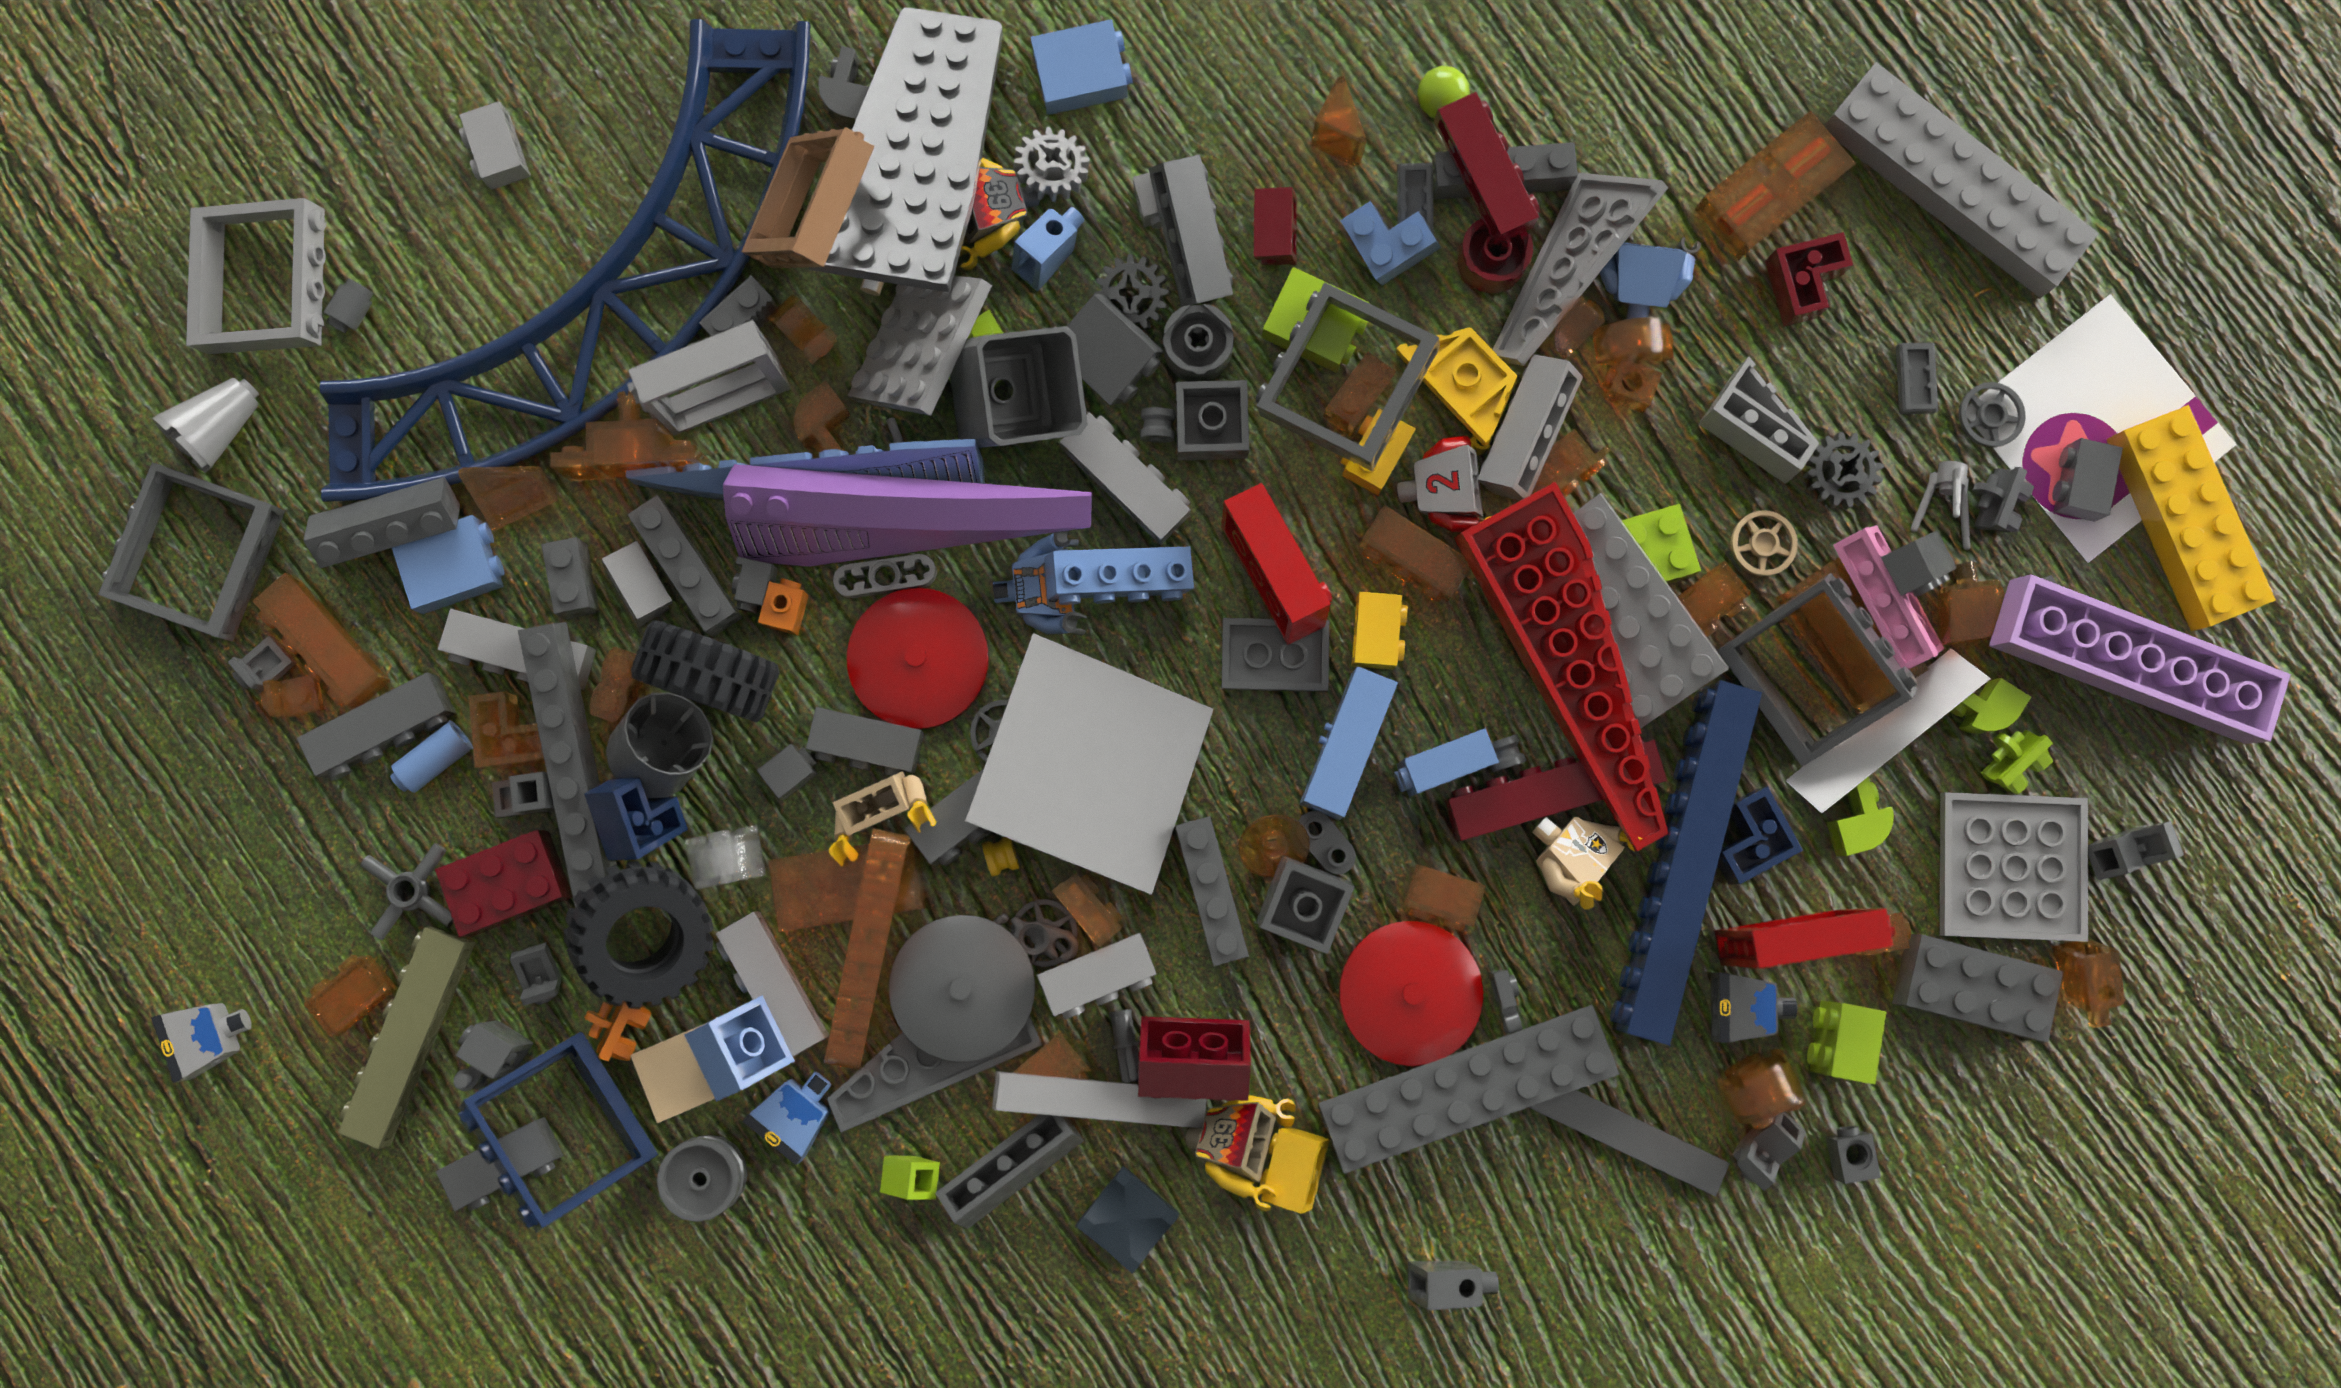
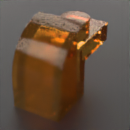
M794 295L787 298L767 317L783 337L812 365L819 358L827 354L837 342L836 338L838 336L831 328L821 322Z
M1658 317L1627 319L1592 330L1597 364L1622 366L1640 359L1659 362L1674 359L1673 336L1670 331V324L1659 323Z
M824 381L805 395L799 402L794 415V427L799 440L806 449L818 441L813 446L818 454L824 450L832 449L843 451L829 432L850 418L851 415L827 381Z

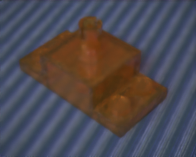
M625 391L617 393L619 421L586 422V451H584L583 447L568 446L563 447L562 452L550 453L551 468L569 481L626 478V470L671 466L676 468V472H683V466L686 464L701 463L709 465V459L696 445H691V442L687 440L674 441L673 434L658 419H641L640 403L636 404L630 391H628V395H626Z

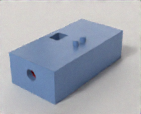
M1356 667L1349 678L1332 723L1326 722L1324 726L1328 733L1326 737L1321 736L1319 739V743L1323 744L1299 805L1324 813L1326 816L1338 821L1345 817L1398 682L1361 667Z

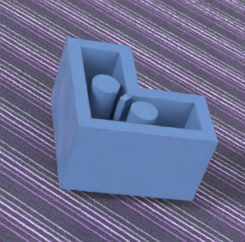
M1371 201L1340 220L1374 278L1381 285L1389 282L1442 248L1419 211L1390 230Z

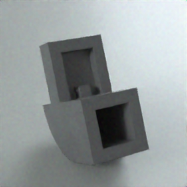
M841 46L839 58L834 57L832 60L831 78L819 75L818 85L821 98L831 118L841 126L852 129L869 87L854 84L860 64L856 50Z
M547 772L509 776V780L492 782L495 818L534 813L543 814L555 811Z
M2171 821L2129 829L2088 845V857L2097 880L2129 874L2143 866L2177 859L2184 855Z
M1780 1106L1759 1121L1737 1145L1733 1152V1156L1738 1160L1737 1166L1747 1180L1755 1182L1765 1191L1775 1183L1779 1166L1801 1150L1806 1131Z

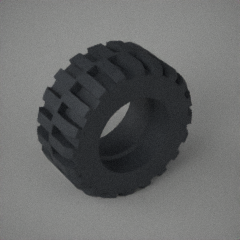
M654 620L646 627L631 667L632 679L738 717L758 722L764 717L779 676V668L774 662L689 630Z
M638 861L626 863L627 869L619 870L617 865L607 868V876L599 879L595 875L587 881L590 888L586 893L582 890L578 891L573 898L577 906L575 909H568L565 918L569 927L564 929V941L568 946L566 951L577 974L598 998L605 996L609 1004L618 1007L625 1001L629 1009H640L642 1002H648L650 1007L662 1005V998L670 996L673 1000L681 995L679 989L687 984L691 987L698 980L695 975L697 969L704 970L709 961L704 952L712 950L714 939L709 934L713 930L712 919L707 914L708 909L686 879H682L679 873L671 868L664 870L658 863L648 862L646 867H642ZM640 907H657L669 914L671 918L669 936L663 946L650 957L639 961L626 962L614 959L608 954L606 950L608 933L613 924L625 913Z

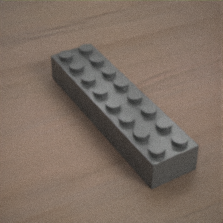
M1590 1005L1320 1102L1317 1105L1341 1172L1345 1174L1619 1075V1071L1594 1007Z

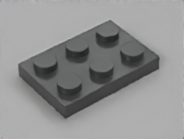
M1223 618L1221 690L1328 692L1329 620L1326 621L1324 628L1287 645L1273 619Z

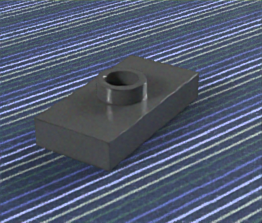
M1433 163L1397 164V225L1419 211L1434 234Z
M1899 343L1896 346L1899 414H1935L1938 412L1935 343Z

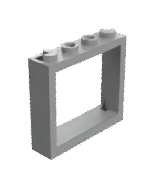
M305 198L190 208L186 346L206 354L321 346L322 326H324L322 299L325 295L323 284V264L326 259L324 251L325 209ZM294 218L291 327L222 332L225 225Z
M753 320L629 369L633 382L628 383V388L633 394L636 404L640 403L644 412H649L653 421L657 420L661 428L666 427L674 436L791 389L778 356ZM752 361L755 362V364H752L750 366H747L745 368H742L740 370H737L735 372H732L730 374H727L725 376H722L720 378H717L715 380H712L710 382H707L705 384H702L700 386L677 394L673 397H668V395L673 394L675 392H678L680 390L703 382L707 379H710L712 377H715L717 375H720L722 373H725L727 371H730Z

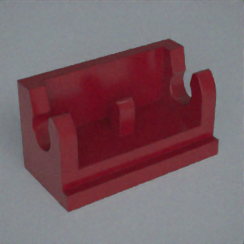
M1293 187L1254 189V258L1261 260L1262 265H1297V196Z

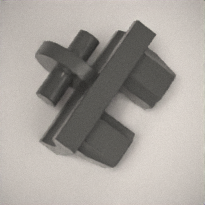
M2015 467L2012 470L1999 468L1995 469L1994 474L1989 475L1987 483H1975L1972 492L1981 498L1978 504L1980 512L1974 525L1980 530L2018 531L2022 518L2020 514L2013 511L2016 502H2026L2031 497L2034 486L2025 479L2027 470L2021 467Z

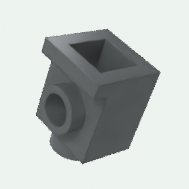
M737 556L736 564L742 569L741 573L735 574L732 583V594H735L734 600L737 601L736 609L757 614L758 608L762 609L769 581L775 583L778 569L769 563Z

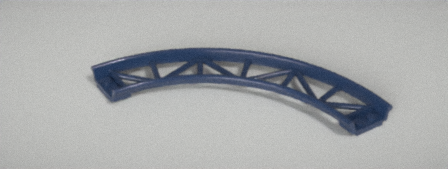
M702 19L690 20L689 57L683 97L673 135L660 169L638 210L615 243L587 274L549 307L502 337L443 362L386 376L354 380L320 381V393L329 406L330 484H327L321 490L322 501L366 500L445 477L451 486L526 460L563 442L597 422L633 395L628 388V383L633 382L630 376L618 387L581 411L605 305L656 353L647 362L686 347L702 328L699 322L724 300L751 258L741 253L789 138L799 134L809 70L810 22L798 21L791 30L713 29ZM710 72L755 73L703 117ZM777 73L790 74L786 108L775 153L709 132ZM705 146L771 167L756 210L736 250L733 247ZM691 155L694 158L719 247L665 215L683 178ZM656 227L712 258L617 279L635 259ZM723 271L698 308L667 343H664L615 295ZM589 307L571 393L568 399L540 355L536 345L565 327ZM524 354L556 407L462 383L461 381L487 372ZM423 393L375 447L374 401ZM452 394L560 422L561 424L521 444L488 457L474 460ZM438 399L459 465L410 477L376 481L375 469Z

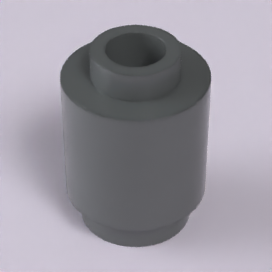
M348 278L344 285L340 284L323 311L324 314L329 316L326 323L343 333H346L348 328L356 331L372 305L370 299L374 293Z

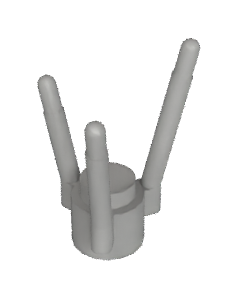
M1945 461L1939 463L1938 472L1930 473L1927 489L1911 526L1912 532L1918 530L1935 488L1939 487V493L1953 496V517L1958 518L1961 516L1963 549H1970L1967 494L1969 481L1967 478L1968 465L1956 461Z

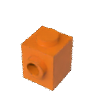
M781 579L778 584L769 581L758 623L765 628L798 636L809 595L800 589L801 584L798 582Z

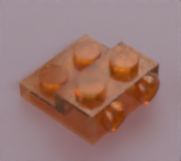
M1075 873L1068 880L1059 884L1052 892L1096 945L1101 947L1122 929L1118 922L1123 917L1111 902H1108L1105 906L1096 897L1100 889L1087 874L1080 878Z

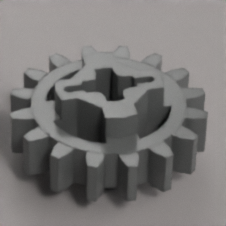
M1132 254L1128 255L1127 263H1124L1122 259L1117 257L1114 259L1116 266L1114 269L1108 266L1103 267L1107 277L1105 279H1096V282L1103 287L1102 291L1094 292V294H1104L1111 302H1119L1123 306V313L1137 326L1141 324L1144 329L1148 330L1151 328L1149 321L1151 318L1157 321L1162 320L1158 313L1159 309L1169 308V305L1163 302V297L1171 295V291L1164 289L1162 286L1169 279L1165 275L1157 276L1161 269L1158 264L1148 268L1149 259L1144 256L1139 260V263H1137L1136 257ZM1140 271L1144 272L1151 279L1153 286L1145 285L1142 282ZM1123 274V279L1113 287L1115 280ZM1136 288L1139 290V295L1133 296L1132 301V299L1126 297V293ZM1153 300L1149 309L1143 313L1142 308L1149 301Z
M1843 432L1836 434L1834 440L1828 435L1821 440V445L1816 447L1813 452L1814 457H1810L1806 463L1807 466L1811 467V470L1803 474V477L1813 481V484L1807 488L1808 491L1818 490L1820 492L1817 497L1818 502L1825 498L1830 499L1829 508H1835L1840 502L1844 510L1853 507V502L1860 506L1866 502V497L1870 498L1877 493L1872 485H1878L1883 481V478L1876 475V472L1884 468V464L1875 463L1874 458L1880 454L1879 451L1869 452L1867 448L1871 441L1866 440L1861 444L1858 443V434L1856 433L1849 436L1847 440ZM1837 449H1844L1850 452L1848 454H1841ZM1849 462L1844 473L1845 477L1837 480L1841 475L1842 466ZM1839 488H1846L1849 491L1854 490L1855 492L1842 493L1837 490Z

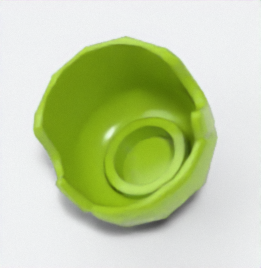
M1443 65L1429 70L1421 79L1417 91L1421 109L1431 118H1435L1439 108L1470 95L1469 83L1465 75L1455 67Z

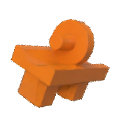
M603 1001L598 1013L588 1010L584 1018L593 1023L588 1035L598 1039L602 1029L606 1028L596 1048V1052L599 1054L598 1058L607 1062L610 1057L630 1061V1055L633 1054L637 1043L635 1040L622 1036V1031L626 1023L643 1030L651 1016V1011L643 1005L640 1009H629L625 1001L619 1007L616 1006L611 1018L608 1016L613 1005Z

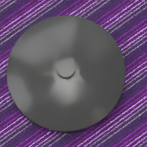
M971 915L941 918L915 932L899 951L890 975V1004L894 1017L903 1033L914 1045L924 1052L948 1061L963 1062L982 1059L995 1054L1007 1046L1019 1034L1027 1022L1035 996V978L1032 964L1021 943L1001 925L986 918Z

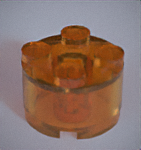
M1781 1049L1769 1050L1772 1056L1763 1059L1759 1053L1746 1057L1724 1071L1725 1080L1717 1079V1083L1738 1123L1751 1124L1755 1130L1770 1125L1774 1121V1116L1784 1111H1796L1805 1105L1806 1102L1803 1098L1804 1090L1788 1058Z

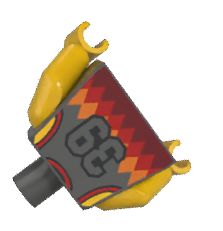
M985 158L981 159L974 204L966 230L968 243H974V247L962 246L959 255L960 257L965 253H970V260L960 266L964 270L973 269L977 264L978 256L984 258L1006 245L1019 232L1021 223L1027 217L1026 208L1038 207L1040 202L1038 191L1033 190L1027 194L1025 192L1026 187L1020 188L1017 174L1013 169H1004L1001 165Z

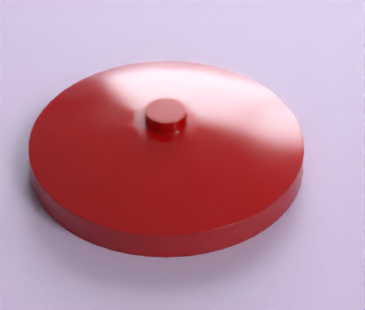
M928 588L899 590L876 601L857 621L847 647L848 675L860 701L868 710L883 721L918 730L936 728L960 717L973 705L980 695L989 670L988 643L976 617L964 604L954 597Z
M1401 921L1384 925L1372 931L1353 948L1341 972L1339 1003L1348 1029L1366 1050L1390 1063L1420 1066L1451 1055L1467 1041L1475 1029L1481 1014L1483 984L1475 959L1458 938L1433 924L1418 921Z

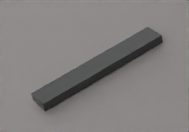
M1577 1090L1528 1107L1713 1196H1716L1730 1164Z

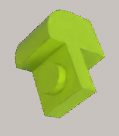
M2003 678L1988 681L1979 696L1972 693L1950 712L1959 717L1966 716L1959 729L1973 734H1983L2001 730L2012 725L2025 709L2031 696Z
M1869 776L1847 793L1853 816L1826 822L1836 857L1848 856L1873 849L1888 837L1894 821L1893 808L1885 807L1878 809L1876 803L1879 801L1876 785L1870 782Z

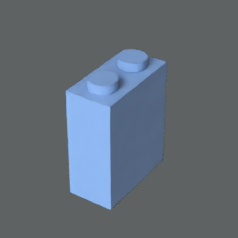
M1112 19L1031 37L1032 51L1047 115L1128 98L1127 85L1133 84L1129 63L1122 64L1120 52H1125L1121 30H1114Z
M470 515L458 519L457 529L392 547L412 610L425 614L504 587L500 577L504 575V568L499 557L493 555L490 543L494 542V538L486 522L483 523L480 519Z
M1485 728L1400 761L1396 764L1398 771L1394 772V776L1400 791H1407L1408 796L1411 797L1490 767L1499 761Z

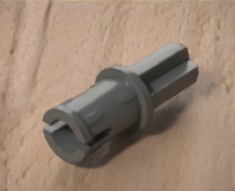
M1132 1009L1109 1013L1115 1041L1112 1049H1116L1120 1077L1123 1083L1139 1081L1137 1045H1140V1041H1136L1131 1014Z

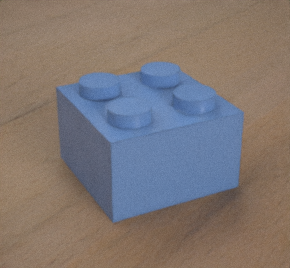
M763 995L684 1034L716 1101L739 1092L794 1062Z

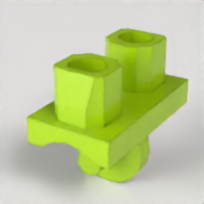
M2025 730L2023 733L2016 731L2011 737L1999 733L1993 739L1998 748L1991 755L1994 760L1981 774L1987 781L1997 783L2005 791L2018 795L2028 786V781L2022 774L2028 767L2033 771L2040 772L2053 762L2047 750L2053 743L2048 736H2037L2028 730Z

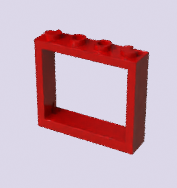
M1838 909L1715 929L1714 933L1720 965L1764 968L1892 947V938L1895 937V926H1891L1886 909Z

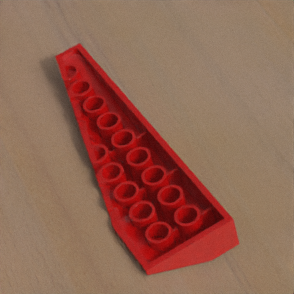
M1555 481L1460 533L1454 539L1572 749L1634 850L1639 851L1669 833L1658 792L1652 782L1648 755H1645L1640 734H1642L1638 719H1635L1631 704L1633 701L1618 644L1615 643L1610 625L1612 622L1609 611H1606L1601 593L1602 585L1592 559L1594 555L1591 544Z

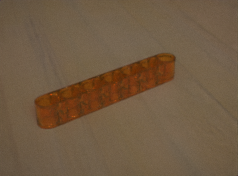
M872 829L825 1054V1064L860 1070L909 835Z

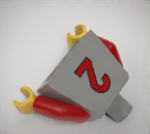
M1463 435L1440 439L1424 453L1422 460L1414 463L1415 480L1398 482L1397 490L1400 502L1418 501L1419 512L1427 515L1431 523L1451 532L1462 533L1488 519L1489 517L1479 521L1477 518L1483 516L1480 481L1477 480L1479 476L1477 455L1484 454L1491 445L1486 447L1479 445L1474 435L1471 438Z

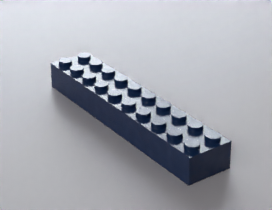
M1720 680L1703 687L1702 691H1697L1692 703V711L1696 712L1693 725H1688L1683 737V745L1687 746L1684 759H1679L1674 771V779L1678 780L1675 793H1670L1665 805V814H1669L1666 823L1669 834L1656 840V848L1660 850L1657 861L1651 863L1647 873L1646 881L1651 884L1647 897H1642L1638 907L1637 916L1641 918L1638 932L1633 931L1629 941L1628 951L1632 952L1629 966H1624L1620 975L1619 986L1623 987L1620 1001L1616 1000L1611 1009L1610 1021L1614 1022L1612 1030L1666 1045L1671 1043L1762 692Z

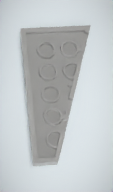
M1578 173V177L1572 185L1492 349L1505 363L1521 366L1526 364L1668 189L1666 184L1662 180Z

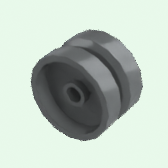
M711 1134L693 1137L669 1151L660 1164L657 1178L660 1198L667 1209L681 1219L695 1222L713 1219L734 1205L744 1192L748 1177L746 1160L739 1148L725 1137ZM699 1172H702V1173L705 1174V1176H706V1178H707L706 1183H705V1179H704V1178H699V1177H698V1173H699Z

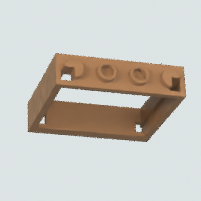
M847 127L790 137L741 253L771 268L824 267L875 146L864 141L865 135L859 131L854 132ZM826 162L795 237H789L820 163Z

